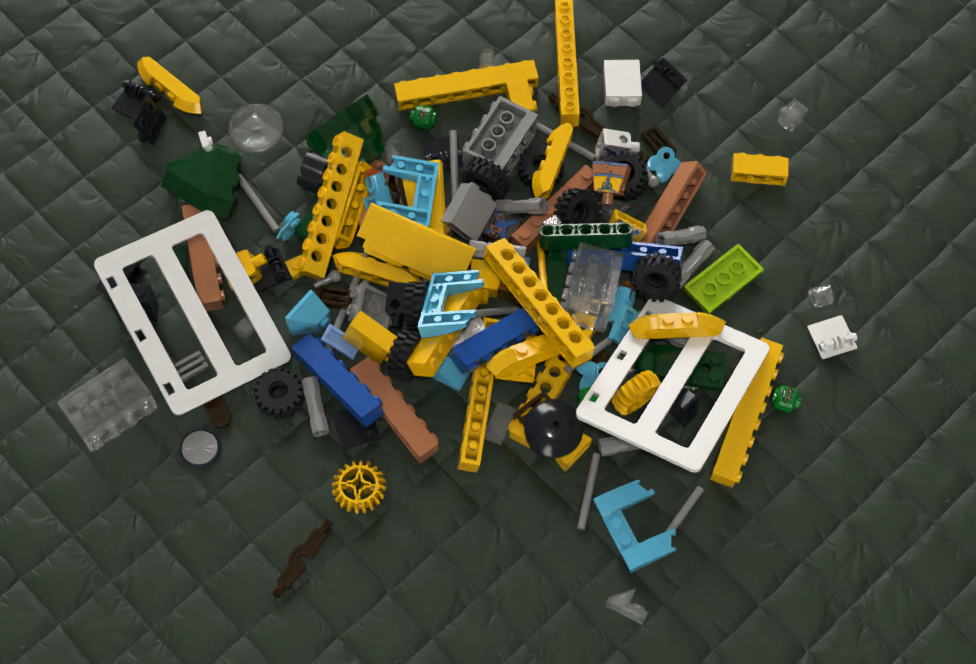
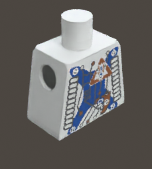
M603 129L595 145L596 161L604 162L605 159L609 160V156L611 154L615 156L618 151H620V154H623V151L639 153L640 143L631 142V134L629 132Z

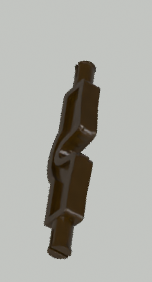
M551 93L548 99L556 104V109L559 111V97ZM579 106V118L584 119L580 124V128L598 140L602 130L607 128L597 122L589 110Z
M325 519L319 529L314 528L306 541L298 545L291 552L288 565L278 577V585L271 593L275 598L278 599L284 589L289 590L305 571L306 567L298 560L299 557L305 556L306 558L314 559L319 548L327 538L325 533L332 525L330 521L328 522Z

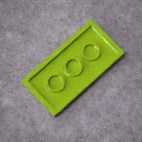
M737 244L683 287V290L705 313L711 314L762 274L764 268Z

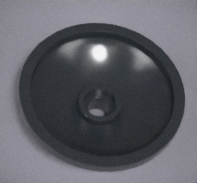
M547 399L534 405L528 412L524 422V434L530 447L538 454L548 458H561L572 453L580 444L583 437V422L576 417V409L569 403L559 399ZM553 423H558L559 428H554Z

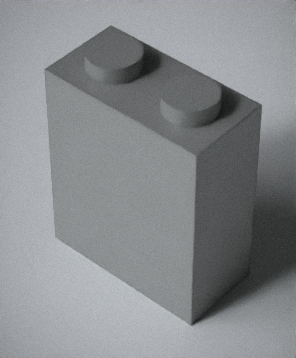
M472 182L469 184L461 183L441 219L442 223L466 241L478 240L497 206V203L492 200V196L480 191V187Z

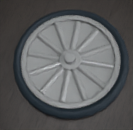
M199 428L188 432L179 445L181 459L185 464L194 468H204L216 461L221 452V443L218 436L208 429Z

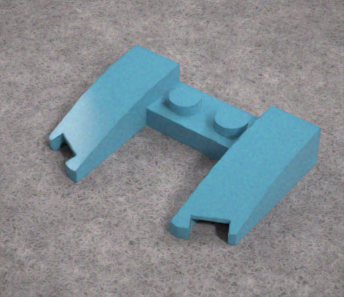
M393 155L392 160L394 163L390 167L384 165L382 172L417 183L413 207L377 201L376 205L429 228L439 163Z
M478 270L432 273L418 323V330L422 338L449 334L467 326L466 323L477 315L476 309L444 312L448 296L465 293L484 286L483 279H477L480 275Z
M640 480L620 486L593 499L630 574L676 551V547H671V536H676L674 528L638 543L622 511L655 495L654 490L650 489L647 491L640 486Z

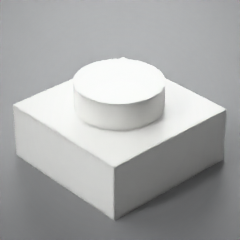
M205 131L198 132L203 148L213 144L211 136L207 137Z

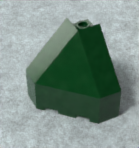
M368 94L331 117L304 137L309 148L327 157L333 150L332 142L334 137L343 131L364 139L358 162L365 161L368 163L385 151L384 144L380 142V137L382 136L381 125L376 121L378 110ZM342 150V155L346 157L345 151Z
M217 143L192 152L166 164L167 170L161 187L200 211L208 210L216 216L227 219L235 196L233 192L238 183V168L242 163V152Z

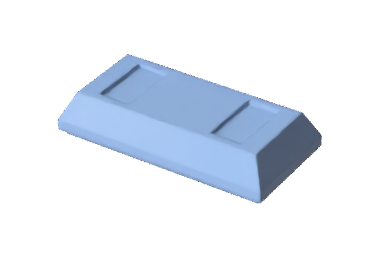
M329 324L320 340L353 360L358 349L342 339L345 334L343 331Z

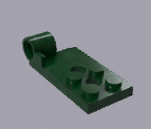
M658 344L650 345L649 353H641L638 357L635 374L637 375L642 371L649 370L657 375L660 382H663L683 348ZM705 351L684 386L722 391L727 353ZM706 366L710 368V372L703 373L700 367Z

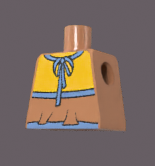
M593 161V189L597 194H602V205L612 206L614 196H623L631 171V167L628 164Z

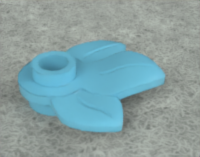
M662 147L656 155L649 158L647 168L650 171H655L660 183H664L672 174H675L681 162L675 158L674 151L671 148ZM665 152L669 155L668 159L663 157Z
M291 211L285 217L283 223L286 225L280 230L276 239L283 237L285 242L293 236L295 228L301 222L299 213Z
M586 361L576 368L583 375L579 383V390L581 391L584 387L592 386L600 375L599 370L604 368L607 363L600 362L596 364L592 361Z

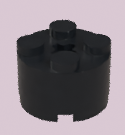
M309 150L301 164L302 176L298 175L297 185L318 192L319 188L323 185V173L328 168V157Z

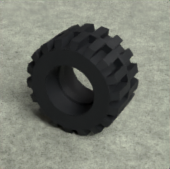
M618 151L615 156L611 154L609 160L605 159L604 162L628 164L635 171L632 180L626 184L623 196H614V199L617 197L620 201L623 198L626 201H630V197L636 199L638 193L640 195L643 194L642 189L647 188L646 182H649V177L644 161H642L639 155L636 156L634 152L629 154L628 151H623V154H620V151Z

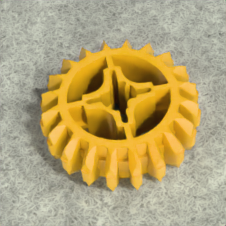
M642 371L616 391L612 398V404L621 415L631 414L652 399L661 382L652 371Z
M362 460L359 462V465L352 461L351 467L345 463V471L339 469L338 473L340 475H335L334 480L336 482L332 483V488H334L332 493L333 496H336V503L341 502L340 507L342 509L347 506V512H351L354 509L355 514L359 513V509L366 513V508L368 507L373 511V504L379 506V499H384L382 492L386 491V486H384L386 480L382 478L383 473L381 471L377 472V466L371 468L370 462L364 466ZM356 475V477L353 480H347L351 476ZM363 475L372 478L375 484L365 481ZM361 481L362 487L359 489V493H357L356 487ZM343 490L353 493L355 500L348 498ZM371 494L368 498L362 500L364 495Z

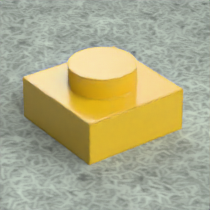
M302 255L285 261L293 280L304 276L297 273V262Z

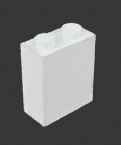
M604 60L602 71L605 106H640L642 89L639 60Z

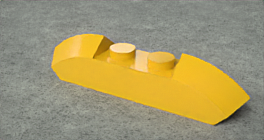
M142 57L137 62L138 71L143 81L147 85H153L159 92H164L166 97L171 102H174L173 106L188 113L201 114L203 112L200 97L151 57Z
M566 122L557 127L546 141L548 143L545 152L546 160L541 161L539 170L534 172L532 178L535 198L545 197V199H548L550 197L572 140L573 127L570 123Z
M365 161L357 162L334 242L336 249L348 248L351 245L364 207L363 199L368 194L365 178L374 175L373 168Z
M342 252L332 255L338 272L388 287L389 281L403 283L422 281L416 274L411 273L409 269L403 266L397 268L390 263L378 262L372 257H363L364 254Z
M701 312L667 313L642 316L633 320L628 326L633 335L638 339L714 337L722 333L726 321L714 315Z
M543 334L500 351L486 362V368L495 376L501 378L558 356L560 353L547 336Z

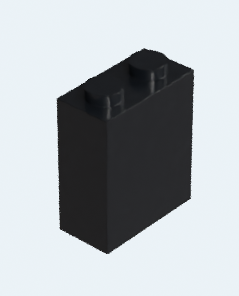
M111 284L112 289L117 286V284ZM130 284L149 321H157L159 304L151 285ZM110 298L109 302L113 308V311L118 321L123 322Z

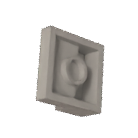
M365 283L353 287L350 292L352 303L346 311L349 315L348 321L352 322L361 310L388 330L390 317L385 313L387 294Z

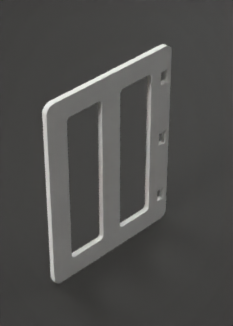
M206 210L105 254L94 262V268L170 410L175 415H183L262 376L261 374L264 372L268 373L269 369L273 368L274 370L286 364L291 358L285 342L217 218L211 211ZM199 234L203 235L266 349L265 353L241 365H235L172 249L174 245ZM150 256L154 257L217 373L216 377L192 389H186L123 272V268ZM111 277H113L117 284L113 289L107 281ZM139 330L142 331L146 338L142 342H140L135 333ZM168 383H170L175 392L170 396L164 387Z
M650 298L637 318L645 316L646 313L651 315L694 313V311L664 299V302H660L659 299H656V302H652V298ZM726 325L722 333L717 336L690 337L637 423L633 424L605 411V408L650 340L636 338L629 329L578 406L576 417L587 424L690 472H699L769 352V345ZM712 340L720 341L744 352L742 359L690 447L685 448L656 434V431ZM620 353L626 355L623 360L617 359ZM593 394L598 396L595 403L589 401Z

